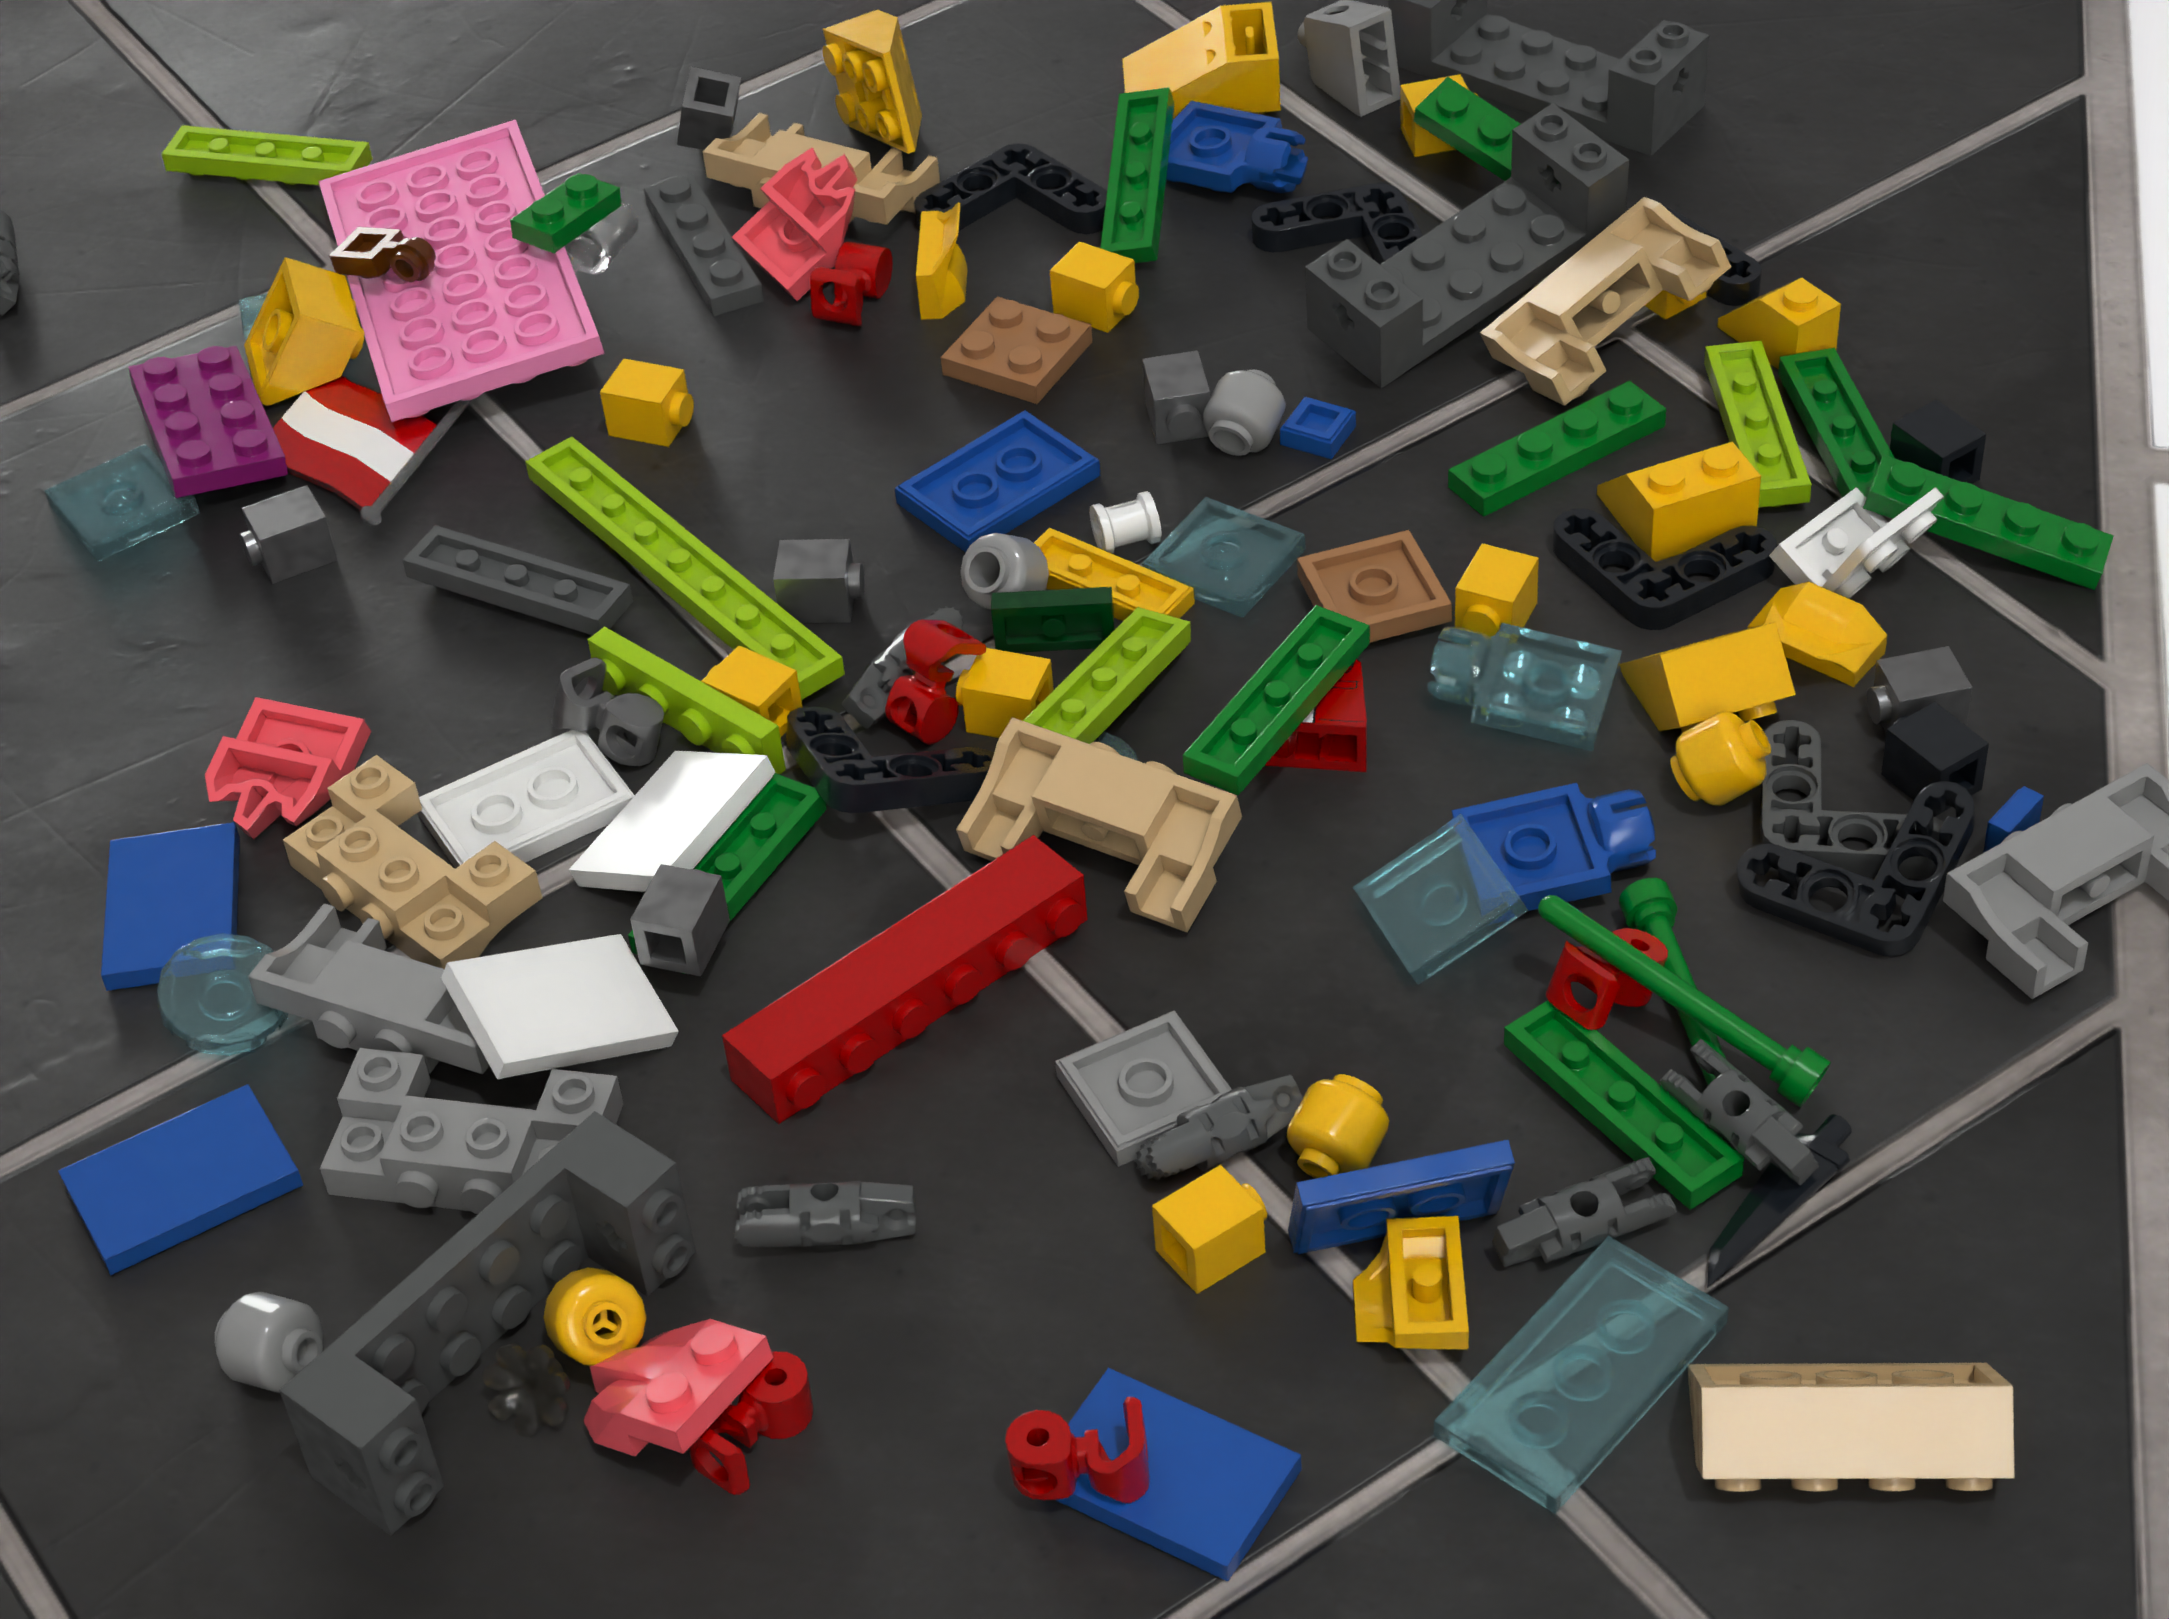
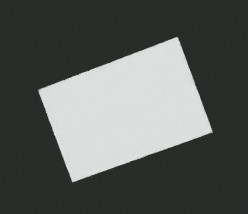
M572 729L419 797L422 810L418 812V816L455 868L494 841L526 863L609 825L635 795L586 731Z
M674 751L571 866L569 871L579 887L645 892L660 864L694 869L776 773L768 756Z
M621 934L447 962L441 976L444 985L497 1079L671 1047L679 1032Z

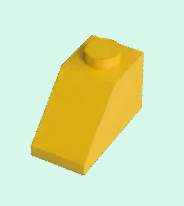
M1799 278L1719 317L1717 327L1739 343L1762 340L1769 363L1779 369V357L1829 348L1837 349L1841 303L1805 279Z

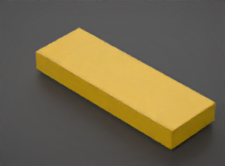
M1050 527L1034 542V544L1040 547L1047 559L1049 577L1046 589L1112 587L1114 618L1124 621L1137 607L1181 618L1195 604L1193 587Z

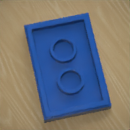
M1024 410L895 487L896 502L966 553L969 546L981 536L992 533L1006 534L1101 476L1099 459Z
M235 822L110 840L101 977L107 991L236 972L240 836Z
M249 1084L58 1170L62 1182L110 1275L303 1186L299 1170Z
M1509 1140L1296 1182L1288 1226L1293 1253L1303 1254L1385 1237L1386 1219L1458 1216L1459 1221L1497 1214L1515 1164Z
M1108 1368L1068 1423L1070 1431L1075 1437H1084L1086 1430L1098 1429L1099 1440L1106 1454L1111 1460H1114L1129 1447L1123 1403L1126 1397L1139 1399L1142 1404L1150 1475L1149 1488L1144 1496L1131 1503H1123L1098 1493L1092 1488L1089 1475L1080 1474L1076 1478L1074 1493L1068 1498L1054 1500L1228 1582L1301 1472V1454Z

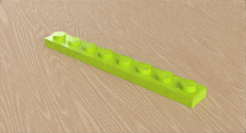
M571 436L525 461L529 479L730 648L734 650L740 645L797 670L801 700L845 675L843 657L574 437Z

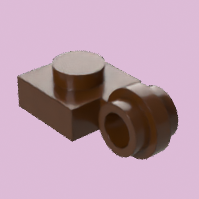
M357 227L329 255L335 273L372 279L384 275L392 268L400 279L406 282L424 280L434 270L436 255L433 247L426 240L419 237L404 239L402 231L399 229Z

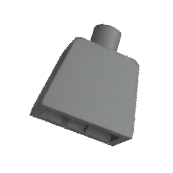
M1340 0L1305 17L1298 29V40L1301 45L1307 47L1310 75L1316 86L1359 117L1400 100V82L1391 9L1353 0Z

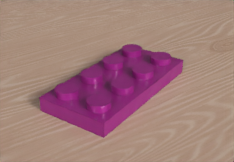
M237 345L230 347L211 346L195 354L174 358L155 357L147 360L144 364L128 366L132 388L175 498L288 475L285 455Z

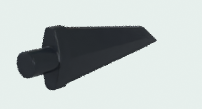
M1831 1114L1812 1135L1803 1133L1795 1135L1798 1140L1810 1149L1814 1159L1819 1164V1168L1802 1185L1794 1182L1773 1163L1768 1165L1710 1248L1707 1288L1742 1260L1836 1173L1839 1174L1850 1162L1849 1155L1839 1147L1851 1135L1852 1129L1844 1118Z

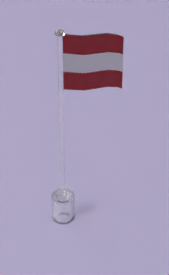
M621 199V207L565 245L575 273L578 270L588 274L603 273L637 232L639 227L638 217L626 201ZM341 376L303 392L276 423L273 430L285 455L287 472L289 474L335 492L361 511V519L365 524L375 526L382 521L380 513L472 400L457 401L438 425L424 416L407 417L391 422L381 393L353 383L344 376Z

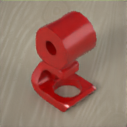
M850 241L844 242L837 254L835 269L816 267L810 275L813 317L862 327L861 311L863 308V296L879 299L889 286L893 268L890 249ZM826 282H834L835 300L833 305L826 300L823 294V284Z
M922 619L917 620L908 627L903 639L906 663L910 669L915 671V675L901 676L894 682L887 699L885 711L886 717L890 722L920 741L930 745L939 742L951 731L959 713L958 702L955 698L948 695L944 689L946 682L952 680L954 671L941 663L956 654L980 656L986 652V645L944 620Z
M1631 928L1617 929L1612 932L1664 967L1668 957V950L1658 938L1647 932ZM1567 940L1546 991V997L1552 1005L1589 1030H1598L1605 1025L1613 1003L1628 1007L1644 1006L1650 1001L1653 992L1586 947L1574 946ZM1571 982H1579L1597 994V1002L1593 1009H1587L1576 1001L1572 993Z
M773 1351V1359L739 1394L738 1404L735 1406L731 1403L689 1448L695 1469L732 1495L742 1494L750 1487L745 1455L740 1448L734 1446L717 1433H727L748 1448H751L758 1440V1433L770 1439H786L796 1436L806 1429L812 1420L813 1403L808 1372L805 1363L796 1355L788 1352ZM710 1452H712L722 1462L724 1467L716 1461V1459L711 1455Z
M1126 1397L1123 1403L1129 1447L1114 1460H1111L1106 1454L1099 1440L1098 1429L1086 1430L1084 1437H1075L1071 1433L1068 1423L1060 1415L1046 1410L1030 1411L1013 1420L1007 1429L1005 1443L1014 1486L1021 1494L1032 1499L1068 1498L1074 1493L1076 1478L1080 1474H1088L1092 1488L1098 1493L1109 1496L1117 1501L1131 1503L1144 1496L1149 1488L1150 1475L1141 1401L1135 1397Z

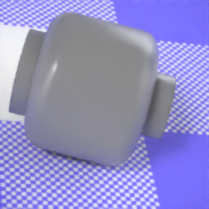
M1255 369L1227 372L1218 381L1210 396L1211 399L1204 408L1202 420L1209 433L1208 436L1211 442L1217 448L1230 455L1243 456L1249 452L1262 451L1270 444L1284 416L1286 402L1274 380L1265 372Z
M992 533L981 536L969 546L962 559L960 575L962 587L969 599L981 608L991 609V593L1046 590L1049 570L1047 559L1042 550L1028 538Z
M255 1292L242 1296L224 1312L215 1330L214 1344L220 1368L230 1379L280 1393L279 1390L323 1351V1330L319 1316L309 1305L265 1292Z

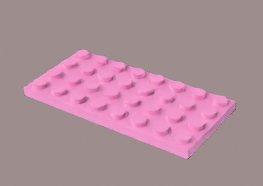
M516 119L319 181L338 246L357 227L399 229L402 231L404 239L422 238L435 251L434 270L426 279L421 281L406 282L400 279L392 268L384 275L372 279L347 275L391 422L407 417H419L431 409L459 400H472L484 392L512 383H525L537 375L565 366H577L585 363L590 358L605 354L565 246L556 253H551L512 238L510 219L532 205L534 201L545 196Z

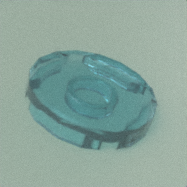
M224 933L197 938L178 949L162 968L157 989V1001L163 1025L172 1035L174 1031L178 1037L186 1040V1046L200 1053L229 1056L252 1051L267 1042V1036L273 1033L278 1026L280 1030L288 1019L289 1014L256 1003L248 979L249 974L264 955L274 951L269 946L248 936Z

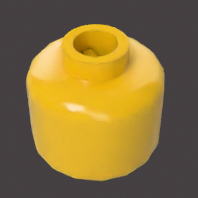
M1722 711L1688 729L1678 737L1676 741V755L1670 759L1671 768L1681 789L1691 800L1698 801L1702 799L1707 804L1722 806L1759 786L1764 781L1767 775L1765 756L1771 753V746L1764 731L1754 720L1745 723L1737 715Z
M1345 1074L1335 1075L1332 1080L1322 1079L1311 1084L1287 1129L1288 1142L1292 1149L1300 1156L1297 1160L1298 1166L1314 1178L1369 1168L1389 1127V1117L1382 1107L1383 1098L1380 1093L1366 1082Z
M585 1268L569 1273L555 1284L546 1300L544 1322L547 1335L558 1350L582 1365L594 1366L620 1351L637 1347L644 1334L646 1313L643 1299L632 1284L607 1270Z

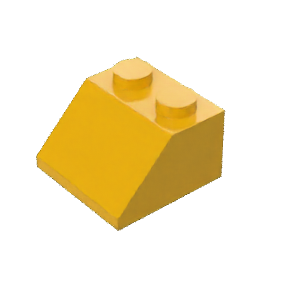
M287 257L284 258L244 344L254 387L263 405H273L340 378L349 359H355L359 355L364 342V329L360 327L356 313V302L352 299L346 276Z
M1729 442L1634 471L1597 485V495L1633 542L1657 562L1686 552L1733 528L1757 526L1761 475L1734 442Z
M1776 622L1732 632L1620 664L1624 679L1659 731L1681 728L1683 733L1722 711L1730 713L1738 711L1739 718L1743 721L1757 719L1777 713L1776 700L1796 695Z

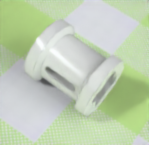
M1148 491L1138 493L1136 500L1104 508L1100 503L1090 506V522L1098 548L1113 554L1115 547L1147 540L1150 544L1160 542L1162 536L1160 519L1154 500Z

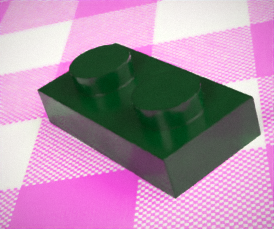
M1112 587L991 593V614L996 650L1021 653L1096 649L1115 630Z

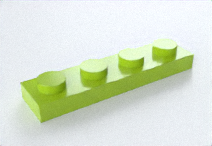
M186 125L180 127L161 154L166 171L189 173L195 176L215 175L235 177L239 180L258 179L279 181L285 184L300 183L319 185L321 180L369 166L372 161L369 142Z
M1762 340L1705 346L1704 365L1729 442H1734L1761 475L1759 508L1810 503L1812 484Z
M1137 607L1023 721L1091 744L1191 642V622Z
M605 626L587 639L591 658L601 659L607 666L602 688L604 692L608 691L614 696L626 693L648 696L657 701L663 708V722L681 732L691 743L698 746L703 745L715 753L767 755L777 774L780 775L786 770L779 726Z

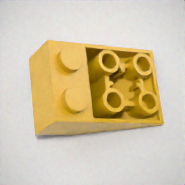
M1272 2L1219 6L1122 59L1125 93L1169 87L1175 101L1173 119L1190 101L1260 115L1265 112L1281 111L1279 54Z
M875 10L824 28L823 33L827 45L823 47V57L829 72L836 78L839 95H836L835 102L842 121L849 127L908 154L916 150L922 113L898 17Z

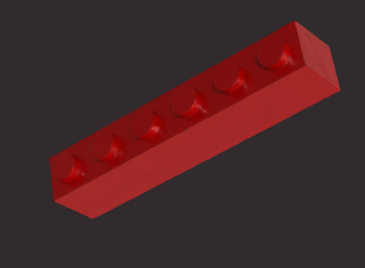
M1035 835L1030 836L723 1034L722 1039L731 1081L778 1124L798 1111L814 1105L821 1096L854 1074L865 1071L881 1056L907 1039L918 1036L928 1025L958 1005L969 1002L978 992L1008 972L1019 969L1029 958L1061 937H1066L1073 933L1079 925L1088 920L1084 875Z

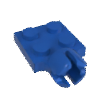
M1190 101L1172 121L1166 180L1202 186L1218 192L1232 193L1243 183H1251L1258 189L1277 193L1293 192L1296 185H1300L1307 169L1308 157L1305 156L1302 149L1292 148L1290 145L1296 147L1299 144L1304 145L1306 139L1296 131L1283 129L1280 118Z
M1577 783L1451 810L1453 828L1483 920L1538 909L1542 898L1548 895H1556L1564 901L1570 902L1611 893L1610 874L1612 872L1645 866L1656 858V849L1652 846L1649 847V844L1655 841V828L1651 812L1647 806L1632 810L1629 808L1647 803L1639 790L1628 789L1591 799L1586 798L1580 792Z

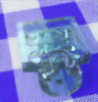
M1502 623L1499 631L1490 637L1481 632L1455 626L1445 627L1442 630L1438 639L1451 641L1453 644L1438 640L1434 647L1430 662V673L1434 675L1437 682L1430 681L1428 683L1429 694L1437 699L1462 705H1471L1473 707L1471 723L1593 752L1619 670L1621 650Z

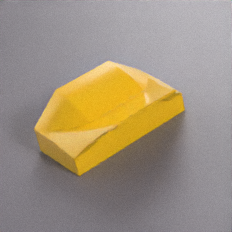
M959 202L946 212L921 211L916 268L921 320L943 319L963 304L966 299L967 263L960 247L956 243L961 204Z
M1809 581L1780 588L1748 625L1749 629L1776 622L1785 657L1852 687L1865 676L1886 651V632L1862 604Z
M1458 1216L1386 1219V1235L1380 1252L1369 1266L1353 1279L1357 1342H1387L1395 1348L1469 1349V1327Z

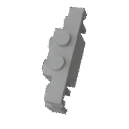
M2146 763L2079 801L2060 806L2050 817L2024 831L2011 833L2001 844L1947 873L1943 902L1988 940L1986 960L2031 999L2083 971L2088 942L2068 925L2144 882L2169 901V780Z
M324 903L294 940L275 952L265 954L248 976L256 1003L312 1020L317 1037L333 1047L340 1049L348 1047L357 1051L359 1048L422 1054L428 1073L433 1071L439 1061L483 1074L489 1066L441 979L444 969L384 951L387 947L378 920L367 918L357 932L341 928L335 906Z
M359 1048L337 1097L342 1119L321 1164L320 1171L328 1195L405 1203L416 1208H427L430 1206L464 1210L479 1214L594 1111L616 1124L624 1104L618 1077L614 1075L552 1069L536 1110L424 1098L431 1080L422 1054Z

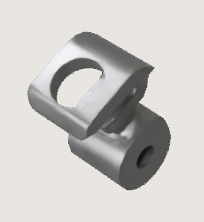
M590 658L562 672L559 678L551 720L555 729L568 728L577 731H588L596 727L600 732L598 748L610 759L628 766H642L654 760L664 718L663 708L657 701L636 693H626L617 697L608 691L602 693L607 666L603 660L598 658ZM588 677L584 690L578 696L574 690L581 680Z

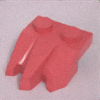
M810 148L785 164L760 188L770 201L732 236L737 245L796 301L810 290V275L816 267L832 269L835 266L837 254L844 242L854 207L855 189L853 187L858 180L845 154L821 168L822 164L813 148Z
M255 697L237 738L222 737L205 773L209 802L238 801L233 821L252 839L259 836L280 815L288 823L298 826L330 800L327 788L355 769L371 734V730L365 720L361 718Z
M707 1319L664 1332L647 1340L640 1347L620 1351L594 1366H589L595 1392L599 1393L592 1399L583 1420L592 1440L596 1444L634 1457L648 1443L684 1454L773 1359L767 1337L720 1321Z

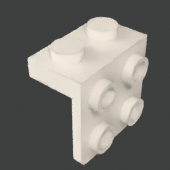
M1856 487L1781 542L1769 556L1795 585L1809 581L1850 599L1871 580L1872 577L1867 572L1872 573L1878 568L1882 573L1887 571L1910 550V547L1904 540L1909 544L1914 542L1937 521V518L1931 511L1944 496L1937 488H1934L1888 522L1882 515L1863 508L1866 497Z

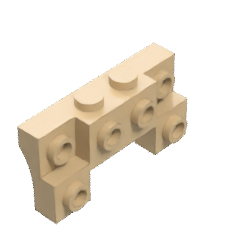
M758 113L736 135L726 139L715 138L703 151L707 178L729 183L736 187L751 189L753 205L757 208H762L770 201L760 188L785 164L810 148L814 149L822 164L821 168L845 154L858 179L853 187L855 189V198L849 224L855 217L869 222L887 225L899 211L915 213L914 201L916 197L940 183L938 159L936 157L927 156L913 172L903 169L901 150L891 148L871 170L869 152L807 137L804 135L802 124L793 123L787 131L778 130L772 136L770 134L768 115Z
M1643 197L1484 328L1480 335L1493 359L1524 373L1533 391L1565 406L1571 400L1583 395L1589 388V385L1607 371L1595 348L1596 345L1661 291L1665 290L1691 301L1696 296L1709 290L1714 281L1729 270L1731 265L1718 239L1689 227L1669 212L1661 203Z
M1012 717L997 741L985 780L956 831L964 851L990 861L995 860L1032 835L1039 838L1041 833L1045 831L1139 865L1124 890L1130 912L1188 933L1217 882L1213 867L1241 820L1242 814L1237 795L1177 775L1169 767L1159 762L1149 761L1145 764L1120 755L1115 749L1104 743L1092 742L1088 744Z
M375 755L329 786L327 789L332 806L283 839L291 867L319 887L332 906H335L339 911L349 910L361 920L362 924L367 918L378 920L384 940H388L413 960L445 969L447 962L480 957L490 941L507 924L542 899L536 870L496 841L489 844L457 868H454L398 827L422 810L415 782L378 755Z

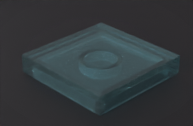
M146 444L45 490L50 507L98 562L200 514L193 495L175 498L161 460Z
M1205 497L1142 563V566L1193 587L1196 600L1243 618L1305 551V534Z
M1461 814L1353 887L1418 985L1528 911Z

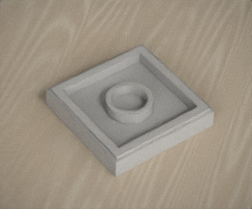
M1175 1010L1055 1061L1056 1077L1118 1167L1137 1159L1136 1152L1140 1151V1146L1146 1145L1148 1140L1152 1141L1154 1137L1177 1127V1117L1179 1114L1196 1106L1210 1104L1220 1095L1232 1090Z

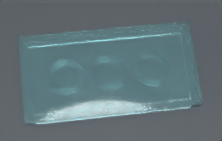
M1608 1236L1434 1420V1436L1556 1514L1684 1372L1688 1364L1693 1362L1727 1324L1729 1307Z

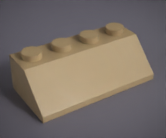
M1987 1363L1688 1364V1384L1696 1467L1703 1479H1715L1716 1489L1737 1492L1755 1491L1761 1489V1479H1792V1488L1797 1490L1831 1491L1838 1489V1479H1868L1869 1488L1907 1491L1915 1489V1479L1946 1478V1487L1949 1489L1983 1491L1993 1488V1478H2014L2013 1385Z

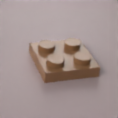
M997 296L941 356L942 374L1038 404L1092 343L1091 324Z
M1410 530L1297 558V576L1313 606L1318 605L1370 625V642L1452 622V603Z

